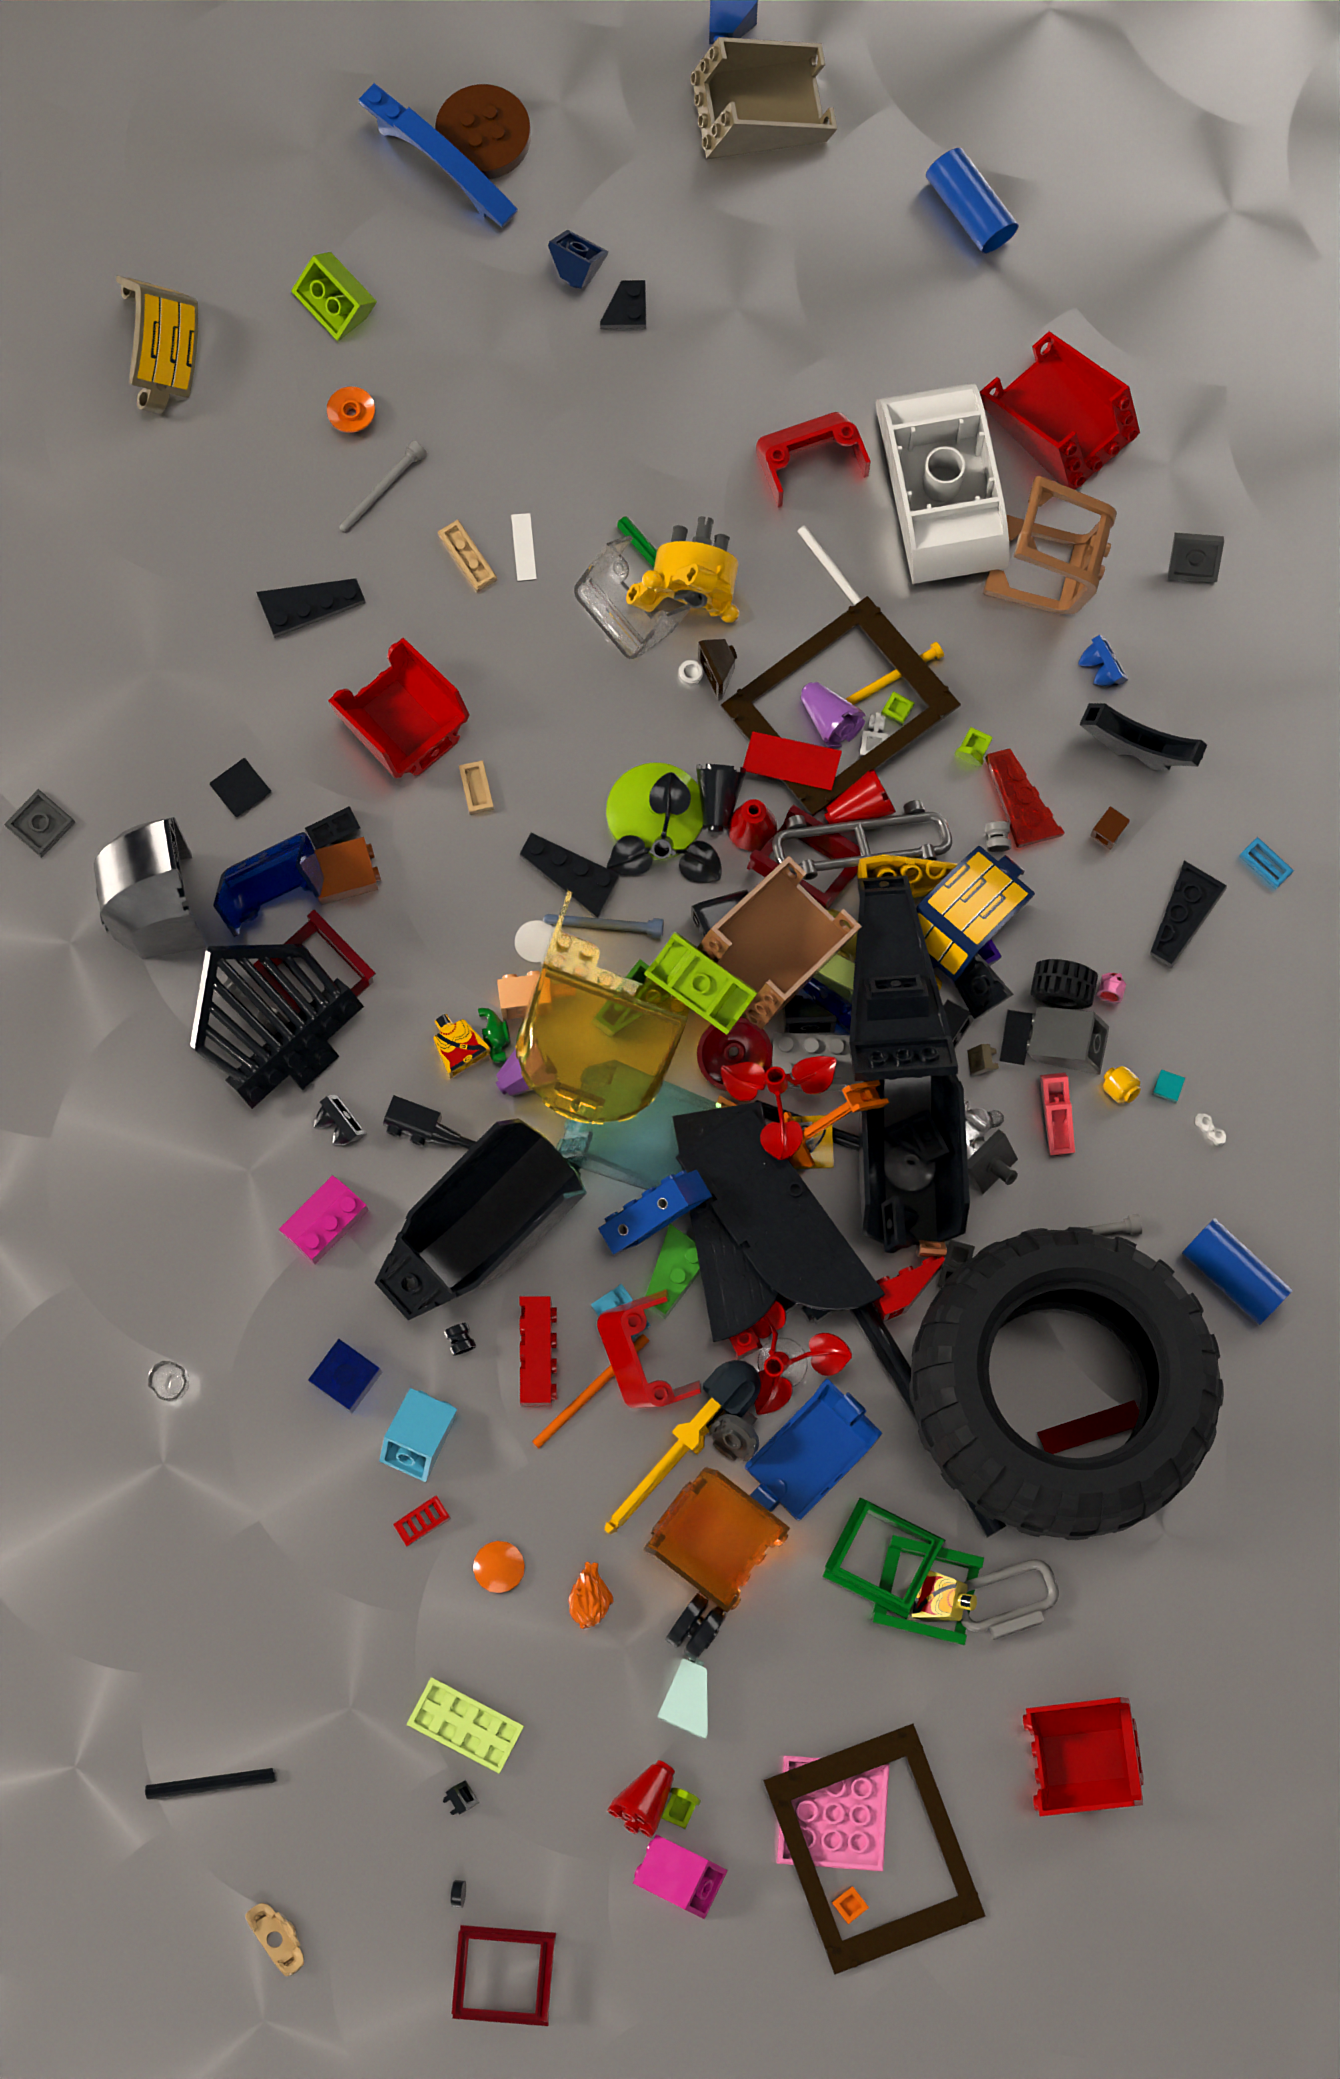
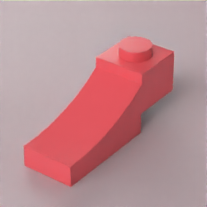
M1066 1073L1040 1075L1049 1155L1075 1153L1068 1076Z

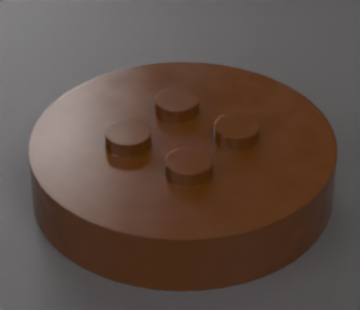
M477 84L462 88L443 103L436 118L435 129L468 158L488 179L504 176L514 170L523 161L529 150L531 129L526 108L513 93L502 87Z

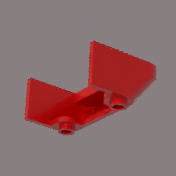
M833 412L762 436L758 440L756 453L778 507L783 504L784 491L776 471L788 465L791 454L832 440H836L842 446H852L864 478L869 476L871 461L857 427L843 413Z
M667 1289L608 1309L598 1317L597 1327L623 1399L633 1409L662 1407L701 1393L700 1380L676 1389H672L671 1385L663 1380L648 1383L631 1338L632 1335L643 1331L646 1326L647 1318L644 1309L668 1301Z

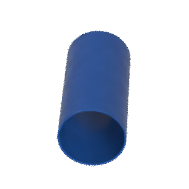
M955 148L946 152L929 167L926 172V178L981 253L993 252L1013 237L1018 230L1019 224L962 148Z
M1215 1218L1182 1252L1194 1266L1259 1326L1293 1291Z

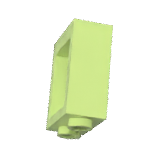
M836 954L810 982L852 1003L855 963Z

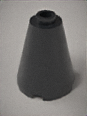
M697 764L696 772L703 824L709 826L708 831L723 832V827H729L746 769L740 767V772H737L734 766L706 764V769H702L703 766Z

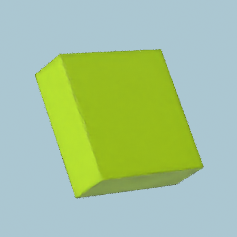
M893 691L881 715L903 726L915 702Z

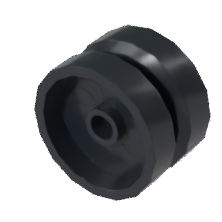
M699 1593L688 1604L665 1639L677 1648L682 1645L687 1637L691 1638L684 1649V1654L694 1661L713 1642L720 1631V1626L728 1615L720 1608L714 1607L704 1618L702 1615L708 1607V1600Z

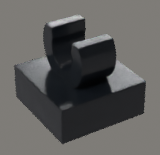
M466 1780L446 1791L447 1796L443 1798L444 1803L450 1800L455 1807L450 1812L451 1815L457 1813L460 1815L479 1803Z

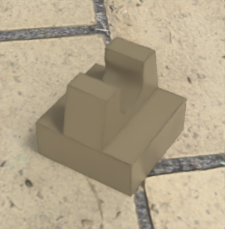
M980 1044L967 1050L970 1075H979L999 1068L998 1063L992 1062V1055L997 1054L995 1048L990 1047V1044Z

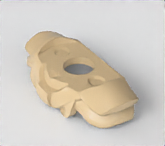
M260 1903L252 1907L245 1914L251 1930L276 1967L287 1977L295 1974L304 1965V1957L299 1949L300 1943L297 1939L294 1925L283 1918L279 1912L275 1913L267 1904ZM271 1932H278L282 1936V1943L276 1948L270 1947L267 1944L266 1939Z

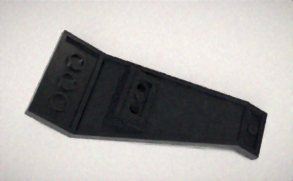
M908 875L857 878L860 897L858 923L862 927L857 932L849 1052L854 1080L868 1082L871 1080H895L897 1078H921L958 1074V1063L951 1032L912 896Z

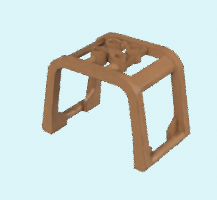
M1036 476L1029 495V505L1025 520L1006 514L1009 541H1012L1019 535L1014 558L1065 576L1060 600L1010 588L1004 571L999 569L988 571L983 594L1058 614H1075L1096 594L1099 581L1104 575L1105 566L1101 564L1103 557L1106 558L1110 552L1111 543L1107 541L1110 529L1115 523L1117 511L1103 501L1042 476ZM1052 497L1101 515L1100 521L1089 533L1083 535L1034 523L1038 506L1041 507ZM1031 536L1073 546L1070 562H1064L1038 551L1034 538Z

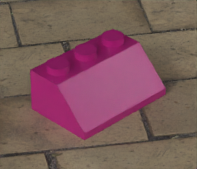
M332 1175L279 1228V1231L312 1263L316 1264L369 1210L367 1205L357 1195Z

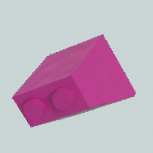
M656 1834L647 1846V1854L642 1864L635 1871L633 1884L705 1919L728 1870Z

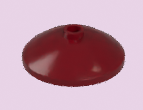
M740 1017L727 1035L711 1024L703 1032L698 1042L697 1062L707 1081L719 1089L727 1091L722 1080L721 1066L753 1062L760 1065L765 1073L771 1067L773 1055L771 1041L765 1030H761L757 1025L752 1024L748 1018ZM732 1047L738 1048V1054L732 1056L729 1054V1050Z

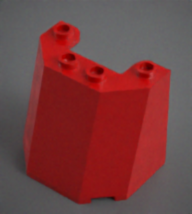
M402 638L397 643L392 644L388 650L387 659L391 666L381 672L369 685L360 689L355 696L349 689L338 690L328 700L334 713L394 778H401L405 773H412L413 775L423 773L458 743L460 726L466 723L470 716L458 689L407 640Z
M1116 1697L1026 1708V1714L1023 1715V1724L1025 1731L1029 1730L1030 1734L1034 1735L1035 1741H1032L1031 1748L1033 1757H1037L1038 1768H1035L1036 1783L1041 1785L1037 1795L1033 1796L1035 1811H1039V1816L1143 1805L1141 1785L1144 1784L1137 1725L1135 1718H1132L1129 1698Z

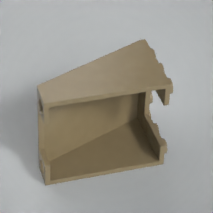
M718 37L690 76L695 92L694 104L698 109V126L702 132V148L705 149L706 159L827 142L837 130V123L833 107H829L824 114L822 113L816 76L826 65L822 43Z

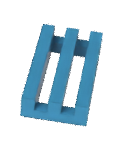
M1258 837L1240 854V857L1275 890L1294 871ZM1257 846L1285 873L1281 874L1266 858H1264L1257 850H1255L1254 847ZM1248 853L1252 854L1263 866H1265L1276 878H1278V880H1276L1269 872H1267Z

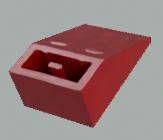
M935 1256L929 1257L922 1261L920 1267L913 1269V1266H909L900 1270L897 1277L890 1279L889 1276H885L876 1281L885 1293V1296L873 1302L883 1322L908 1311L942 1268L945 1261L944 1256L938 1259Z

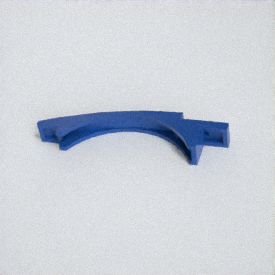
M375 83L358 99L359 104L377 118L378 129L382 135L401 138L434 160L461 187L483 217L488 216L499 226L503 227L518 211L512 202L468 158L410 107L407 109Z

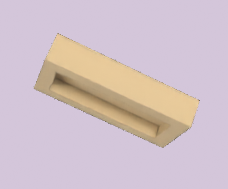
M483 760L459 765L469 814L494 810Z

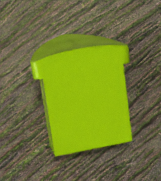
M970 727L961 746L956 749L955 755L970 764L982 766L984 763L983 757L993 737Z
M672 1787L670 1790L672 1795L661 1818L686 1829L695 1806H699L701 1800L688 1791Z

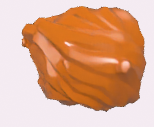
M590 1562L585 1563V1569L582 1570L579 1579L573 1585L568 1600L570 1615L575 1622L580 1624L582 1629L594 1627L600 1623L601 1619L605 1617L609 1605L614 1602L612 1593L598 1574L599 1564L595 1562L592 1564Z

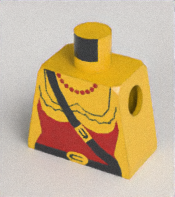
M444 1014L434 1021L440 1030V1033L433 1037L434 1043L450 1079L490 1055L489 1046L464 1019L453 1024L448 1015Z

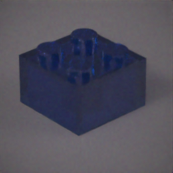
M338 1338L308 1381L312 1386L352 1414L383 1372L377 1365Z

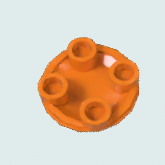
M495 1541L488 1543L478 1551L474 1558L473 1571L475 1579L481 1587L489 1592L503 1593L510 1591L524 1577L525 1564L523 1556L515 1546L508 1542Z

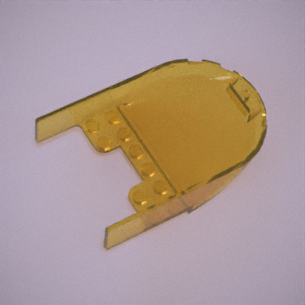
M567 891L559 909L518 1031L516 1058L519 1059L522 1069L521 1074L530 1090L534 1089L543 1099L542 1102L553 1111L569 1119L588 1124H604V1122L617 1120L622 1122L636 1116L638 1112L648 1107L658 1095L683 1034L690 1008L647 976L644 984L596 967L600 957L598 947L589 941L567 934L561 930L573 893Z

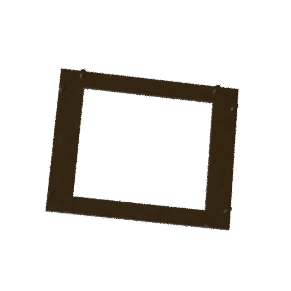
M868 596L856 605L849 606L845 613L744 688L738 689L736 694L720 705L749 741L752 732L780 737L752 703L857 625L928 706L926 710L837 775L832 790L782 780L812 817L832 803L871 769L876 770L961 706V703L949 691V687L942 683L881 612L880 607H877Z
M914 1723L763 1780L834 1975L986 1916ZM906 1756L958 1896L842 1940L791 1800Z

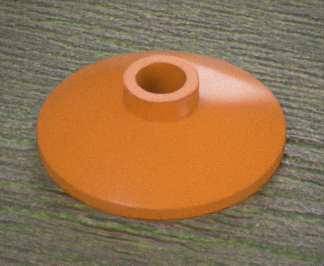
M351 386L337 390L327 403V416L330 423L336 429L343 432L354 433L365 429L372 422L375 415V405L372 397L365 390ZM351 410L356 412L353 416H349L347 413Z

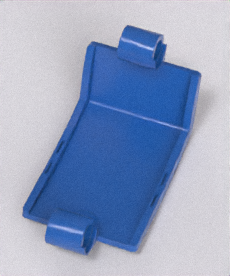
M826 1379L805 1405L746 1463L745 1469L760 1483L747 1500L764 1517H767L781 1504L797 1521H800L874 1446L882 1432L864 1415L867 1411L849 1392L844 1395L829 1379Z

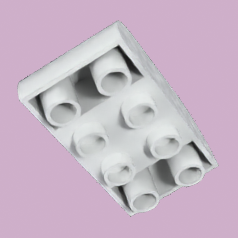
M974 383L877 399L875 405L912 584L1008 568L1010 548L1005 504L985 410L977 386Z

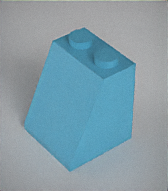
M410 1388L384 1436L379 1462L426 1482L454 1423L457 1408L446 1401L434 1399L423 1391H416Z

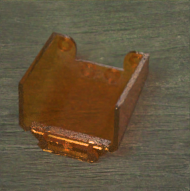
M705 1467L693 1483L689 1481L682 1488L651 1531L653 1536L645 1545L643 1551L715 1606L728 1613L729 1610H734L741 1601V1590L738 1587L746 1584L751 1576L749 1572L754 1565H759L766 1556L765 1551L768 1547L774 1548L776 1545L780 1547L788 1538L787 1532L790 1527L721 1472Z

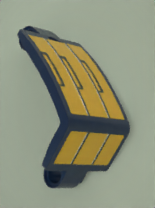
M977 846L916 907L933 970L935 967L939 968L953 981H956L962 975L976 954L1035 895L1033 890L1018 879L1025 871L1007 855L997 861L981 846Z

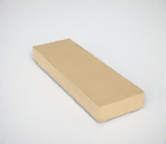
M459 520L438 531V536L476 592L497 581V576Z

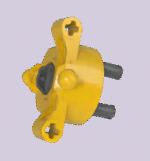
M704 516L698 518L696 536L693 537L692 542L686 541L688 533L686 527L680 525L673 526L671 542L665 543L657 549L654 570L645 572L642 582L633 584L629 588L626 602L643 611L652 612L664 598L670 597L692 608H706L711 617L720 616L726 623L735 622L738 619L739 611L731 602L736 582L738 561L732 554L727 552L730 537L725 534H717L714 536V545L712 546L710 537L714 520L708 517L705 525L706 517Z

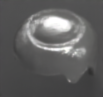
M161 1361L155 1364L149 1372L148 1386L159 1399L177 1401L184 1396L189 1388V1374L178 1363Z

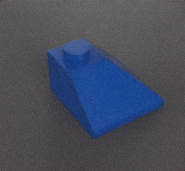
M710 0L709 44H714L718 37L741 38L757 25L758 0Z

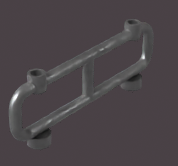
M913 800L903 806L904 815L807 827L804 816H791L785 821L787 830L780 831L774 836L772 847L776 862L780 864L786 859L782 847L784 840L854 831L861 856L815 862L812 859L804 860L798 865L807 873L803 879L811 880L818 876L817 871L858 866L859 859L882 854L936 861V856L945 854L950 850L952 835L946 819L941 814L925 812L923 802L921 800ZM933 821L938 825L943 840L942 844L938 846L925 844L915 849L871 854L864 830ZM788 867L792 873L796 874L791 867Z

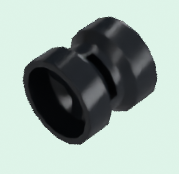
M467 1322L454 1325L444 1331L446 1339L451 1342L450 1350L453 1356L476 1348L474 1339L470 1338V1328Z

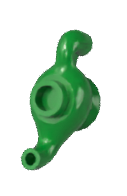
M478 1008L479 1016H484L488 1019L486 1028L482 1029L484 1042L490 1043L491 1059L498 1063L506 1062V1052L502 1051V1047L506 1042L511 1044L506 1019L502 1022L491 1009Z

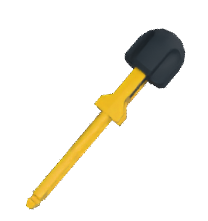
M732 1360L720 1365L703 1383V1390L711 1399L689 1423L678 1424L672 1431L679 1438L678 1441L611 1516V1520L606 1522L604 1530L607 1533L613 1534L618 1531L617 1529L621 1525H624L689 1449L697 1455L704 1449L705 1435L719 1416L724 1415L727 1411L731 1415L742 1418L755 1403L761 1388L759 1373L753 1365L745 1361Z

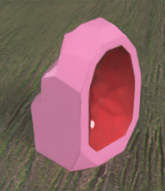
M1106 973L1102 975L1096 996L1113 1003L1121 1002L1126 988L1122 974Z

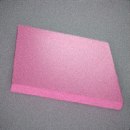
M784 1756L783 1772L820 1758ZM889 1763L791 1800L814 1866L883 1871ZM779 1825L777 1864L794 1865Z

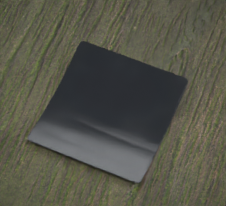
M246 758L241 759L210 782V786L235 817L240 816L271 793V789L256 773Z

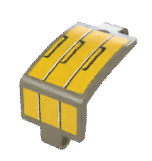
M117 275L116 282L122 285L121 295L123 299L136 302L129 383L134 386L143 387L137 396V406L140 410L161 414L166 409L170 394L186 398L190 396L197 352L198 302L195 298L178 291Z

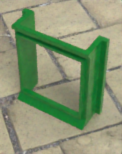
M859 1498L825 1565V1572L822 1577L907 1619L912 1605L946 1540L863 1498ZM867 1513L930 1544L904 1599L840 1568Z
M892 1535V1539L888 1544L879 1587L891 1593L900 1552L924 1558L930 1544ZM941 1547L935 1561L967 1568L966 1581L978 1577L979 1570L983 1567L984 1557ZM975 1590L969 1591L967 1594L974 1595ZM874 1604L871 1617L873 1623L965 1645L967 1638L965 1634L966 1628L962 1625L961 1621H957L955 1630L950 1631L886 1615L887 1609Z

